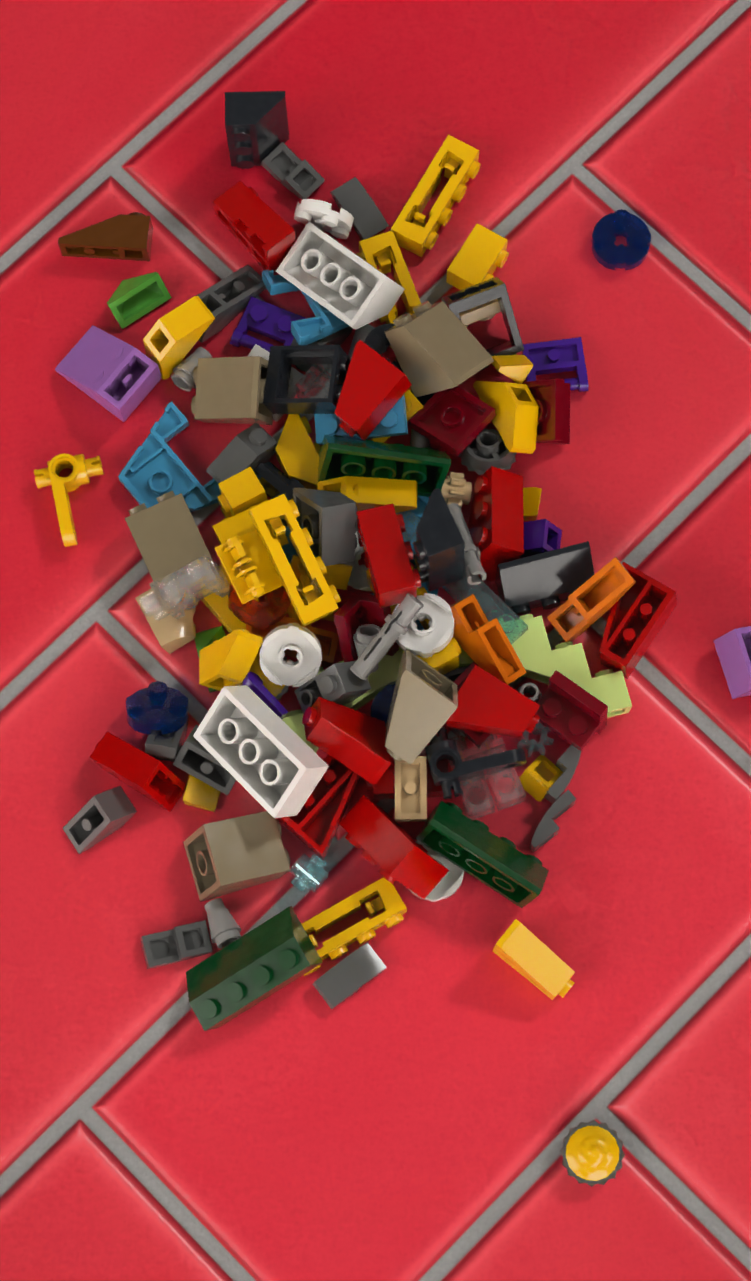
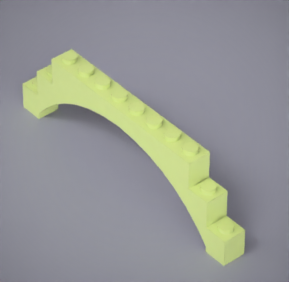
M533 614L517 617L515 622L505 625L503 622H499L527 672L522 677L531 678L549 685L550 677L557 670L608 706L607 718L630 712L632 703L622 670L613 672V669L602 670L595 673V677L592 678L582 643L573 645L572 641L563 642L556 645L555 650H551L542 615L533 617ZM460 646L462 654L459 655L458 668L469 666L473 662ZM399 647L394 656L385 655L378 663V670L368 676L372 689L343 706L358 710L377 696L394 689L404 650ZM320 667L318 674L324 671L323 667ZM302 710L288 712L282 720L317 753L319 748L306 740L305 728L302 724L304 715Z

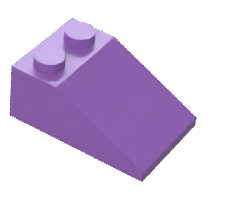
M751 626L734 629L713 640L732 699L751 695Z

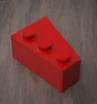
M239 181L213 201L215 215L264 270H274L275 273L297 240L295 230L263 202L252 187L248 188Z
M491 466L475 481L468 524L472 541L480 550V562L486 572L487 577L485 580L492 582L496 579L498 564L517 560L524 554L523 476Z
M393 503L357 511L358 543L364 549L366 556L364 561L366 567H369L370 579L379 608L401 604L407 593L417 598V588L421 587V579L418 569H412L410 560L413 559V551L410 541L404 542L402 533L406 532L402 514L396 515Z
M623 562L622 565L636 582L612 606L599 654L602 665L613 669L614 672L622 670L624 678L628 679L676 607L677 597L676 591Z
M330 755L323 759L329 765L328 769L298 815L277 818L280 823L323 861L361 777Z
M365 795L359 799L339 823L348 832L345 838L356 848L362 847L364 849L361 853L362 856L374 866L377 864L381 866L378 872L392 884L397 880L423 899L429 895L449 871L442 863L431 857L425 847L421 844L418 845L407 834L408 832L399 823L395 822L386 811Z

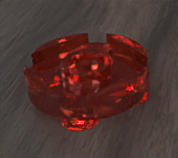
M231 583L228 591L227 605L243 623L255 626L260 630H265L284 618L291 601L284 586L265 594L264 599L266 601L264 602L251 600L242 605Z

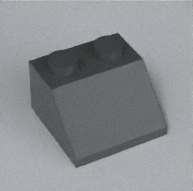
M293 488V500L300 513V516L296 519L301 529L306 527L312 537L314 545L310 546L314 557L320 556L325 566L355 561V549L357 548L355 520L357 519L356 512L358 511L356 502L341 492Z

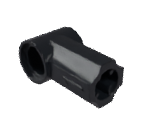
M269 461L260 463L254 469V473L263 486L266 495L271 499L285 494L289 501L293 499V488H305L298 480L288 478Z

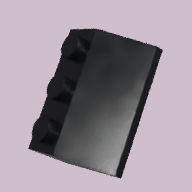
M285 91L225 92V128L231 166H237L242 169L261 166L262 161L282 142L285 143L289 140Z
M439 488L433 490L416 528V541L413 542L416 554H413L416 564L413 568L418 569L421 583L425 582L429 592L463 579L465 542Z
M589 542L498 564L495 583L505 616L513 614V617H520L529 614L531 609L543 607L545 610L559 606L561 601L568 600L570 594L594 575Z

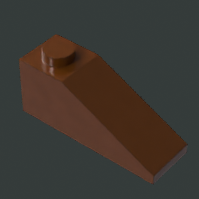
M142 213L120 214L60 237L58 245L62 256L150 261L153 226L150 216Z

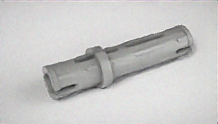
M456 503L448 504L447 506L465 542L464 572L467 582L470 585H478L482 583L478 574H480L481 579L484 581L487 577L480 562V550L472 541L461 512V507Z
M407 593L394 613L386 616L384 619L386 623L353 666L350 667V670L360 679L366 681L399 636L406 634L408 631L407 626L419 610L424 607L423 603Z

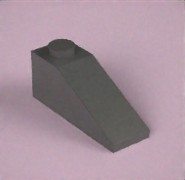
M246 265L196 295L200 297L215 317V320L200 337L199 341L201 343L220 332L247 307L251 297L256 298L266 289L262 276L252 267Z

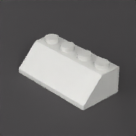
M310 222L307 223L275 271L355 330L388 315L405 290L402 286Z

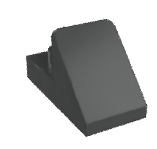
M158 710L145 743V753L155 759L174 762L185 741L189 715Z

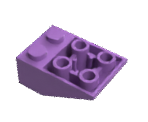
M94 325L91 326L55 368L56 372L123 422L162 379L157 363L135 347Z

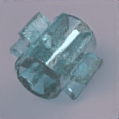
M538 721L532 733L534 735H541L539 742L537 743L534 739L529 741L530 733L525 730L521 736L522 740L517 744V748L525 747L528 750V757H531L532 753L539 751L542 756L545 755L544 744L553 745L554 739L547 737L551 730L544 727Z
M304 853L289 871L295 876L291 883L301 892H305L307 888L315 892L329 876V873L324 870L328 863L318 854H313L310 858Z

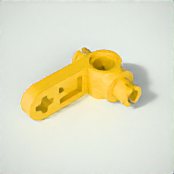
M65 453L58 454L51 461H47V468L34 469V475L36 476L35 481L38 489L52 486L63 543L65 547L78 545L68 492L76 490L80 485L90 483L89 477L104 475L100 456L85 459L84 454L74 456ZM63 469H73L70 476L65 478L59 477V473Z

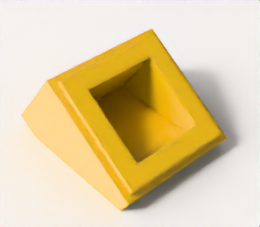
M525 355L492 356L493 362L491 364L495 369L519 384L524 382L533 368V363Z
M523 488L524 521L537 520L542 488Z
M541 754L524 770L517 783L540 802L545 798L546 792L563 772Z
M190 775L183 802L185 805L215 812L220 791Z

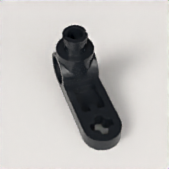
M442 726L438 731L439 737L435 735L430 741V745L425 747L431 777L435 786H441L443 799H452L451 789H453L455 798L464 794L460 781L516 768L527 762L524 749L508 750L462 762L456 741L448 739L445 726ZM448 759L453 762L455 768L451 772L444 773L437 768V763L440 760Z

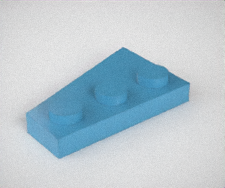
M405 393L366 439L408 434ZM314 414L317 444L322 445L324 435H340L344 438H351L339 428L341 421L335 414ZM356 434L354 435L353 438H351V439L363 440V439H361L359 436H357Z

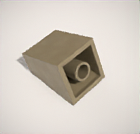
M429 301L415 306L412 315L407 313L393 320L395 325L385 331L403 373H405L412 384L410 387L416 398L454 388L493 362L492 356L443 301L432 305Z
M260 356L198 358V366H195L193 371L196 396L192 398L191 410L195 414L194 419L210 423H257L259 425H272L273 413L263 404L269 361Z
M173 491L157 497L158 504L147 508L145 503L128 510L130 516L125 518L155 586L213 561L182 493L175 496Z
M408 649L402 654L386 722L385 747L394 759L398 761L405 760L411 765L458 708V691L455 683Z
M267 811L203 824L183 841L200 902L278 879L290 871V855L284 848L281 840V825Z

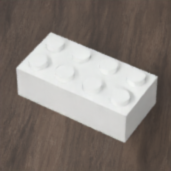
M247 685L224 686L193 735L273 818L297 816L329 767Z

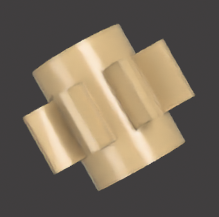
M450 472L441 489L447 505L456 503L462 508V504L468 505L470 502L472 483L466 482L463 473Z

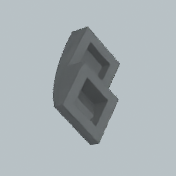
M283 142L261 163L274 178L302 200L307 199L325 182V179L305 159L301 161Z
M356 177L330 192L339 209H345L354 217L352 226L361 240L370 238L389 226L370 195Z
M572 744L556 763V766L563 774L546 792L545 798L552 804L565 792L578 765L581 751Z
M569 789L552 804L538 824L529 847L533 853L558 834L560 828L554 820L575 804L576 798Z
M206 920L177 926L172 930L149 934L140 938L147 969L213 952Z
M366 942L314 981L313 985L329 1007L333 1009L356 993L363 985L382 973L387 967L369 943Z

